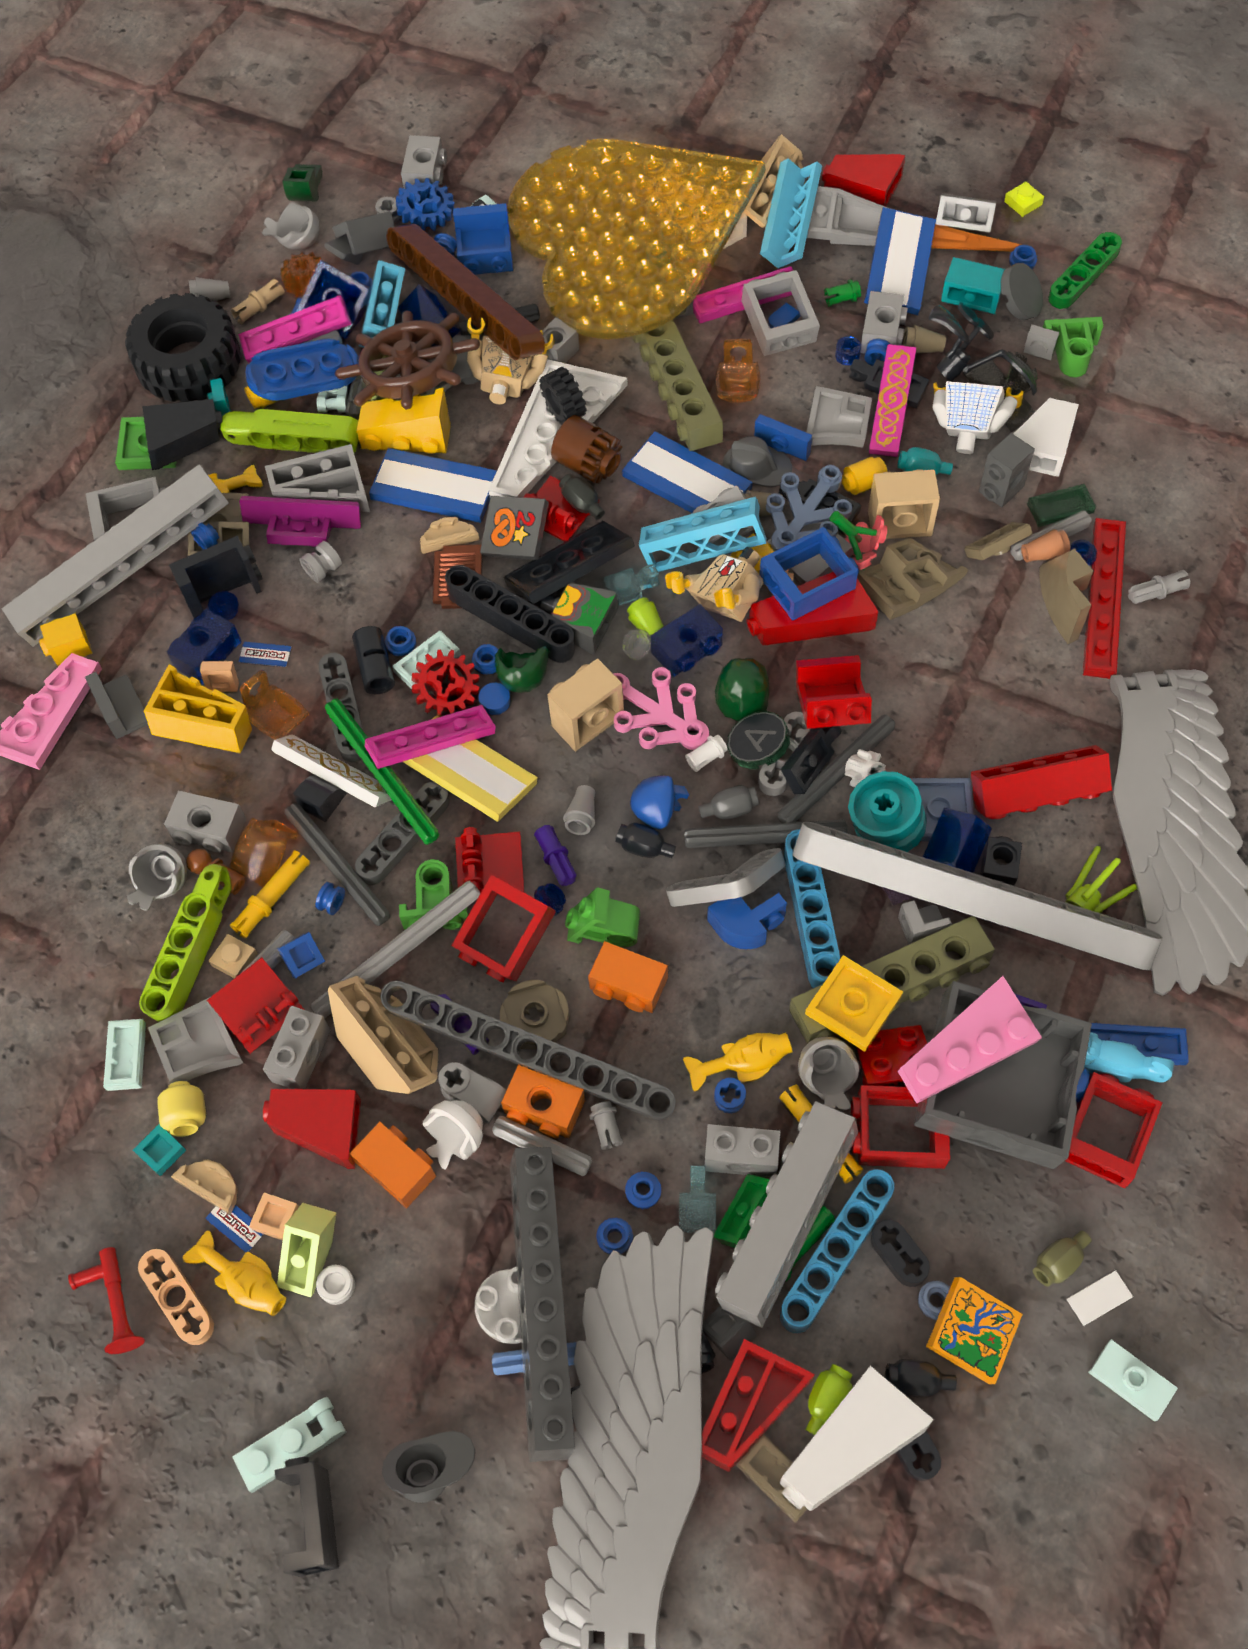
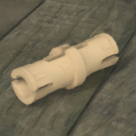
M273 278L258 291L253 290L249 293L247 299L231 309L235 319L239 316L237 320L239 324H243L257 312L265 311L268 304L284 294L281 284L276 287L278 283L276 279Z

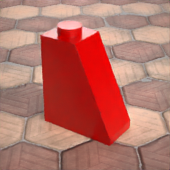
M902 154L835 155L831 164L826 165L823 170L822 181L825 182L824 187L839 188L886 207L903 177L906 156Z
M270 1090V1099L266 1100L263 1106V1120L267 1122V1125L274 1134L344 1168L355 1169V1161L349 1153L357 1146L361 1099L356 1090Z

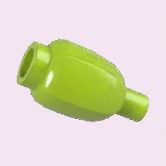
M832 1364L829 1370H824L818 1375L808 1399V1408L812 1416L805 1429L807 1432L815 1436L851 1391L853 1386L850 1380L853 1375L850 1372Z

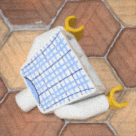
M946 381V387L938 388V383L935 382L933 384L934 400L932 408L939 425L946 428L948 435L958 437L956 451L972 454L976 439H989L992 433L998 432L1007 422L1014 410L1022 405L1024 391L1021 390L1019 395H1012V388L1008 387L1005 396L1002 386Z

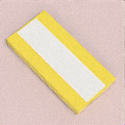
M472 740L403 761L406 765L497 822L537 785L538 777L478 740Z

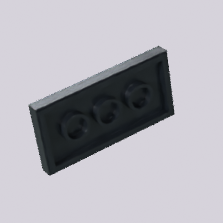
M601 521L539 556L538 560L528 562L503 578L507 587L529 603L535 604L633 548L635 545L632 537L607 522Z

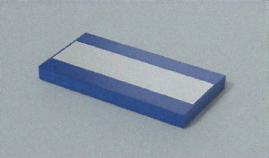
M885 207L882 208L864 303L868 304L870 291L904 295L902 307L908 308L907 313L919 314L936 219Z
M656 431L622 469V476L691 513L697 507L707 505L718 498V495L725 489L733 488L736 485L743 493L752 489V481L694 451H689L685 446Z
M388 448L369 491V496L371 500L481 523L490 501L489 488L497 470Z

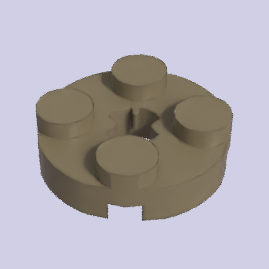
M528 980L517 984L508 992V997L500 1007V1021L555 1043L558 1039L564 1037L569 1022V1008L564 994L558 988L555 989L541 980ZM536 1007L538 1012L544 1011V1016L540 1017V1020L537 1022L525 1018V1014L529 1015V1009ZM525 1042L519 1047L520 1049H538L537 1045L533 1042Z

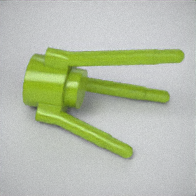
M1096 846L1073 887L1065 894L1067 898L1065 902L1101 913L1135 891L1137 886L1135 883L1131 884L1100 903L1099 900L1102 896L1097 889L1120 864L1121 860L1119 858H1115L1091 885L1085 884L1082 886L1101 851V847Z

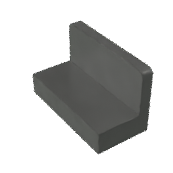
M388 211L345 221L332 228L336 238L347 235L353 255H358L389 247L386 236L387 230L395 226L391 212Z
M97 672L85 676L103 717L116 739L148 725L144 707L127 675H123L106 684H103Z

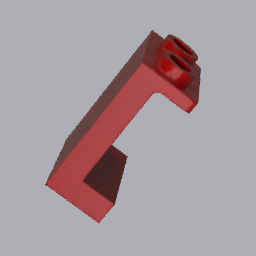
M859 655L796 660V689L807 729L871 723L872 697L870 693H865L861 681V660Z

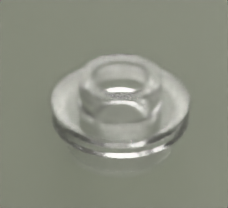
M641 629L629 631L622 643L623 651L633 660L642 659L649 652L651 646L649 633Z

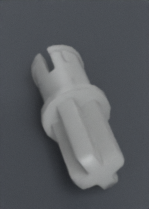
M1180 570L1163 577L1159 575L1153 576L1150 581L1131 586L1128 589V598L1133 604L1154 598L1164 599L1167 594L1188 589L1190 587V578L1178 581L1189 575L1185 570Z

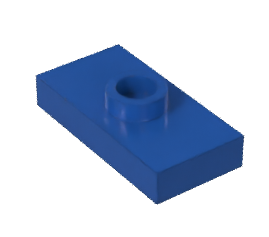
M759 414L755 421L754 436L764 440L768 446L776 451L787 453L804 461L808 459L811 453V434Z

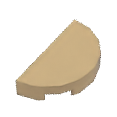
M457 517L441 518L432 522L430 528L421 536V552L425 554L441 550L443 546L462 545L480 539L474 525L459 521Z
M207 1159L188 1166L185 1164L171 1176L174 1181L231 1215L237 1203V1186L233 1176L220 1163Z

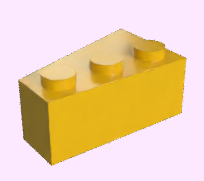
M444 388L435 389V394L413 396V406L410 409H404L401 406V400L396 401V399L390 398L366 402L361 406L356 430L361 449L376 451L391 448L430 454L446 453L451 424Z
M170 664L167 666L144 709L152 735L240 754L252 731L246 705L216 689L212 691L202 686L198 679L192 676L188 678L178 673L177 668Z

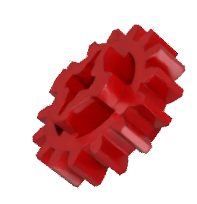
M441 649L437 650L436 658L429 654L425 655L426 664L417 662L416 670L419 673H412L411 681L417 684L412 685L411 691L414 694H419L416 698L417 705L426 703L425 712L427 714L432 709L437 710V716L441 717L443 712L452 714L456 709L459 711L465 710V703L473 706L475 698L472 695H477L479 692V686L474 685L479 682V674H471L474 671L475 665L474 663L465 665L466 656L464 654L457 659L454 658V650H450L448 656H443ZM443 666V667H441L440 669H438V670H436V671H431L432 669H434V668H436V667ZM454 668L460 671L464 677H460ZM446 674H449L448 688H446L445 693L442 694L443 687L441 686L443 680H445ZM426 690L432 691L437 699L432 698ZM455 696L460 697V698H458L457 700L448 702L450 699H452V698L455 697Z

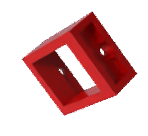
M491 874L451 946L461 951L458 957L475 967L478 962L487 966L486 974L502 983H504L506 978L517 982L555 915L556 910ZM497 894L534 914L506 966L469 945Z
M1093 1072L1089 1078L1087 1089L1081 1101L1077 1104L1069 1157L1065 1161L1126 1189L1135 1178L1163 1102L1154 1099V1096L1146 1090L1132 1089L1120 1084V1081L1112 1075ZM1093 1095L1142 1117L1126 1160L1076 1138Z
M860 1086L857 1097H852L851 1116L857 1119L858 1134L852 1144V1153L858 1154L859 1165L945 1169L950 1161V1138L948 1135L929 1131L930 1153L871 1151L869 1145V1105L918 1107V1103L915 1102L907 1087Z

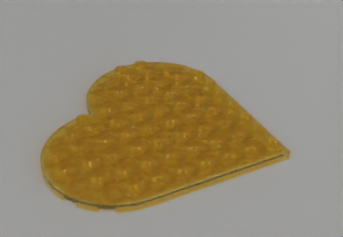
M586 140V145L575 148L567 145L551 152V158L541 164L536 162L525 171L511 191L507 205L509 213L508 222L517 243L531 255L546 261L542 275L543 294L547 306L554 317L576 330L580 335L606 340L631 337L664 325L684 311L696 298L765 174L766 166L763 161L625 140Z

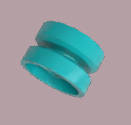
M882 771L875 773L860 781L850 794L848 810L858 837L909 852L919 844L925 835L927 818L919 788L909 777L898 772Z

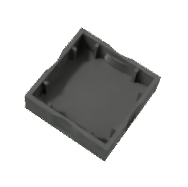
M953 981L942 995L933 1038L986 990ZM1022 1005L1042 1038L1037 1043L919 1102L914 1126L1055 1169L1069 1157L1077 1111V1085L1084 1070L1092 1023L1044 1008Z

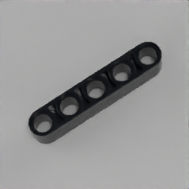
M455 565L447 570L445 574L447 593L453 603L535 651L545 646L550 650L548 658L552 661L564 663L573 657L575 653L574 632L569 625L466 566ZM539 627V629L532 630L530 628Z

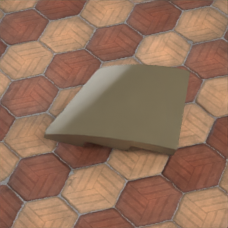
M222 493L229 504L204 521L203 524H210L219 535L218 544L238 536L243 547L249 545V522L242 521L239 503L240 497L248 496V494ZM191 532L188 533V556L203 550L196 543Z
M908 538L887 545L880 563L865 568V570H859L857 578L870 599L892 620L917 609L939 596L965 577L968 570L962 565L958 569L941 560V554L929 550L922 544Z
M1076 549L1043 563L1039 568L1041 592L1046 608L1057 630L1067 644L1079 639L1092 605L1083 595L1082 591L1087 589L1093 570Z

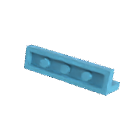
M789 158L780 162L760 254L777 268L803 257L822 165L817 161L802 169ZM810 176V178L804 184L805 178ZM800 221V224H799V225L796 227V229L794 230V227H795V226L797 225V223ZM795 244L794 251L789 253V250Z
M755 496L642 527L639 547L653 574L722 554L740 551L746 547L751 548L766 544L767 538L759 520L760 505ZM752 525L756 532V536L749 538L737 534L741 528ZM715 535L727 538L726 543L719 546L708 541L711 536ZM689 542L699 546L697 551L692 553L682 551L680 547L682 544ZM662 550L669 553L670 556L666 560L656 562L652 552Z

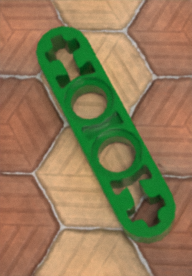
M1113 232L1100 234L1052 284L1048 296L1049 303L1058 309L1070 307L1116 259L1122 245L1120 236ZM1094 259L1100 264L1091 265L1086 260ZM1079 275L1083 277L1084 280L1075 281L1071 278V276Z

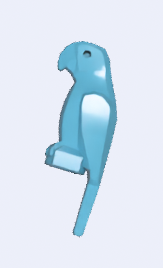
M1090 1032L1084 1068H1087L1091 1074L1096 1072L1098 1074L1106 1073L1112 1075L1121 1083L1130 1082L1132 1079L1166 1082L1172 1077L1175 1063L1171 1059L1162 1057H1146L1132 1044L1102 1041L1096 1033Z

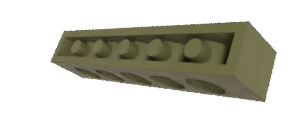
M663 305L634 313V326H631L632 338L635 343L639 342L640 354L643 362L648 361L651 379L653 382L657 381L660 398L662 401L666 400L667 410L671 421L675 420L677 423L676 428L680 441L685 440L689 451L722 443L723 421L667 306Z
M971 916L862 967L883 980L896 979L901 983L902 986L898 987V989L903 991V995L892 1012L899 1008L898 1004L909 999L911 1002L919 1001L929 994V990L939 985L942 988L949 987L953 981L957 982L960 979L959 976L971 972L976 974L983 971L990 965L989 962L995 948L975 916ZM954 951L961 956V959H951L947 956L946 952ZM925 965L932 972L928 974L921 973L915 966ZM822 985L791 998L789 1011L807 1044L818 1037H837L836 1033L805 1015L806 1008Z

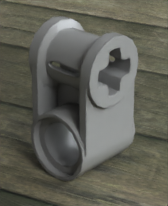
M457 1062L445 1065L438 1075V1082L444 1098L448 1101L460 1100L471 1104L478 1111L483 1123L489 1124L506 1093V1090L501 1085ZM458 1078H461V1085L454 1084L452 1088L450 1087L449 1080L455 1082Z

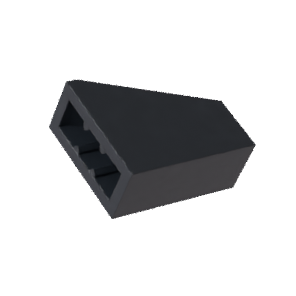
M213 399L142 406L152 470L163 468L219 441L218 429L222 423L221 410L215 411Z

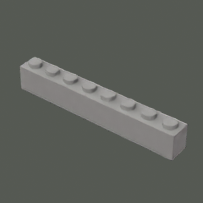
M199 464L186 472L184 476L169 487L163 489L143 506L137 508L121 522L111 527L110 530L95 541L89 543L69 560L63 562L58 568L40 579L28 590L15 597L2 610L17 634L34 647L39 643V639L43 638L40 625L74 613L76 615L195 529L198 524L203 523L229 502Z

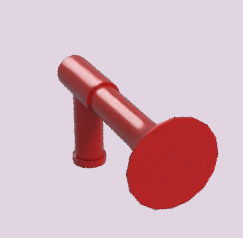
M108 1247L99 1251L101 1264L75 1274L71 1273L68 1275V1280L71 1288L76 1290L80 1286L104 1278L114 1331L111 1343L104 1350L108 1354H120L140 1347L145 1340L143 1337L133 1334L130 1329L121 1288L122 1280L116 1249Z

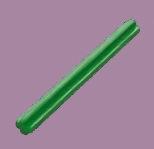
M333 699L331 702H328L325 705L326 713L424 844L429 845L439 838L438 829L391 767L386 766L377 769L365 748L367 735L339 699Z

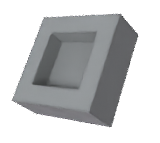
M1031 325L1024 353L1051 360L1059 332Z

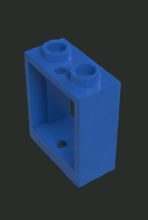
M825 527L762 557L760 561V576L792 621L856 589L859 573L858 566L854 559L847 557L841 548L839 540L835 536H831ZM820 554L837 577L802 594L785 571Z

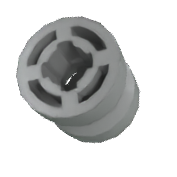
M326 541L319 543L316 546L315 552L306 553L299 559L305 572L317 583L326 577L328 570H336L342 565L339 555Z

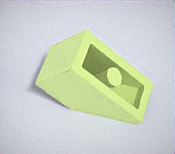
M302 1203L284 1227L277 1281L278 1288L312 1297L316 1289L317 1278L323 1270L332 1245L337 1212Z

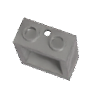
M797 270L780 272L775 276L761 280L754 279L744 284L741 301L763 356L816 342L820 325ZM791 291L803 320L769 329L758 300Z
M151 477L85 493L94 541L110 530L107 514L143 506L166 487L160 488L156 477Z

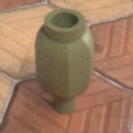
M1080 1231L1073 1238H1060L1050 1244L1037 1257V1266L1033 1269L1036 1279L1047 1287L1051 1284H1060L1067 1280L1083 1262V1249L1091 1243L1090 1236L1085 1231Z

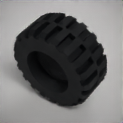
M176 293L170 294L169 298L162 299L160 297L154 300L155 303L152 305H145L141 309L142 313L134 316L131 321L132 325H129L127 329L125 347L135 373L146 390L158 398L164 397V400L175 402L180 400V402H189L191 399H197L198 401L206 399L207 393L212 392L210 380L221 378L224 387L232 380L231 376H235L239 368L241 352L230 316L220 304L213 300L210 301L209 298L202 295L196 297L193 293H185L184 296H179ZM200 342L199 345L189 351L168 354L171 349L180 344Z

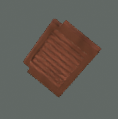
M481 545L443 546V551L434 552L433 604H441L442 609L461 608L448 597L445 574L452 566L463 565L482 575Z

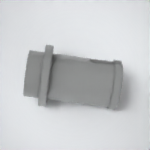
M610 1101L593 1105L591 1107L592 1113L589 1117L590 1120L595 1122L601 1149L613 1148L612 1144H615L616 1147L623 1144L614 1115L617 1112L616 1107H612Z

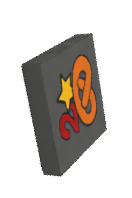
M491 496L480 553L488 557L538 560L549 502L546 499Z

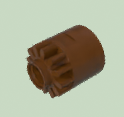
M573 415L559 428L552 443L551 456L556 462L591 482L599 484L602 478L606 480L607 477L617 470L621 461V454L619 453L622 449V446L619 445L621 440L579 415Z

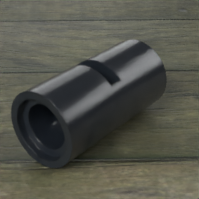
M376 626L362 627L353 633L352 640L364 690L374 695L386 693L394 687L395 681L383 632Z

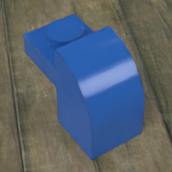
M780 893L752 910L742 897L716 901L708 906L707 921L718 936L730 946L739 949H755L766 944V928L772 930L784 921L787 902Z

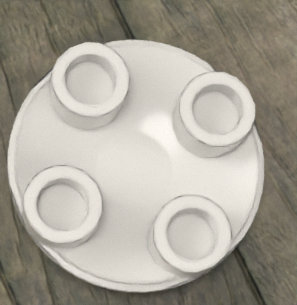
M517 1267L495 1272L486 1278L477 1291L474 1304L477 1321L484 1332L493 1339L508 1344L521 1343Z

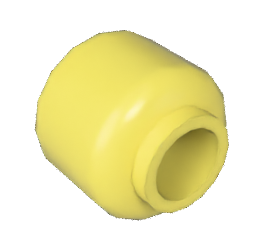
M177 1081L171 1083L158 1096L159 1124L172 1136L184 1137L192 1135L205 1122L204 1093L199 1087L190 1085L186 1081Z

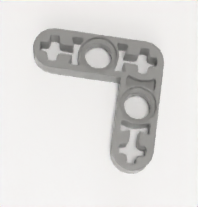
M780 848L768 849L757 853L730 874L681 881L667 887L666 893L672 907L735 899L755 891L784 868L786 864Z

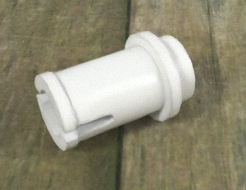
M719 735L714 737L708 736L707 742L692 752L687 753L685 758L689 766L695 772H698L717 757L723 758L728 748Z

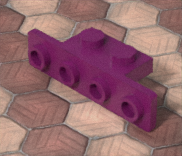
M241 496L239 501L243 522L269 524L266 533L268 544L316 547L322 541H329L331 528L360 529L361 527L360 504L358 502Z

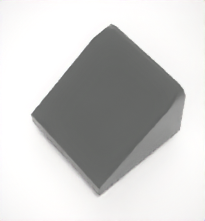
M347 235L326 242L324 246L326 247L325 249L342 260L355 265L360 263L364 253L353 255Z
M721 1306L703 1322L702 1330L704 1334L730 1361L737 1356L744 1339L752 1342L756 1337V1332L750 1322L722 1309Z

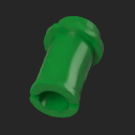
M849 279L846 284L825 288L824 296L836 294L834 297L825 299L827 306L829 307L848 300L855 302L857 298L861 297L859 282Z

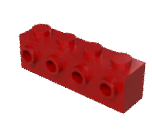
M1097 745L971 772L975 809L988 819H1001L1006 817L1007 813L1016 811L1023 813L1033 812L1039 806L1048 804L1061 806L1068 804L1071 799L1080 797L1083 799H1093L1099 797L1103 792L1112 791L1109 753Z

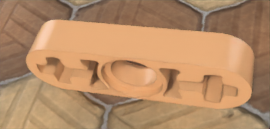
M152 1249L146 1252L138 1264L139 1274L176 1333L188 1344L200 1345L205 1343L213 1333L214 1322L175 1260L167 1252L161 1249ZM154 1260H158L161 1263L164 1262L161 1265V1269L169 1278L167 1281L163 1282L158 1275L151 1272L153 1270L151 1263ZM174 1287H183L186 1294L184 1301L176 1307H170L166 1301L168 1292ZM187 1311L196 1320H203L199 1325L201 1332L197 1335L193 1332L187 1333L191 1325L187 1318L182 1315Z

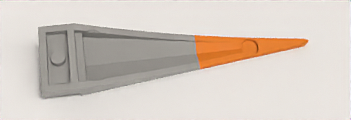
M818 186L807 238L830 240V244L875 246L882 208L885 206L839 188ZM935 223L931 248L1012 252L1021 244Z

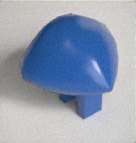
M653 776L642 780L634 788L630 806L638 819L648 826L660 830L668 826L673 812L680 811L682 808L677 799H687L690 794L685 786L674 785L671 776Z

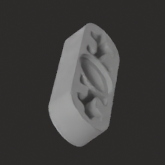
M791 712L784 718L783 722L786 727L785 738L777 750L789 748L794 752L810 729L806 728L802 712ZM800 724L802 729L797 731L795 740L790 738L792 727ZM777 750L766 757L759 773V788L764 794L769 796L782 794L788 786V782L781 770L779 771L778 781H775L774 784L768 783V779H771L774 775L775 767L781 769L787 761L777 756Z

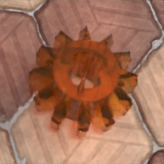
M301 251L300 255L291 254L290 260H283L280 275L288 293H293L296 298L304 295L307 299L309 294L318 296V290L325 289V284L328 281V272L321 257H316L313 252L305 255Z

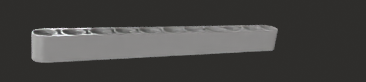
M813 822L802 823L792 853L795 858L803 862L1142 970L1151 969L1163 939L1160 934L1145 927Z

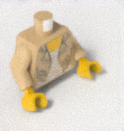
M470 317L467 328L471 334V339L476 338L479 340L480 347L477 350L468 352L467 362L474 377L481 380V390L489 392L491 402L500 405L506 402L507 396L521 397L523 390L533 386L543 373L548 359L546 352L555 343L553 334L550 336V341L545 344L542 354L514 360L488 336H483V339L480 340V334L484 331V320L481 318V328L475 330L470 325Z

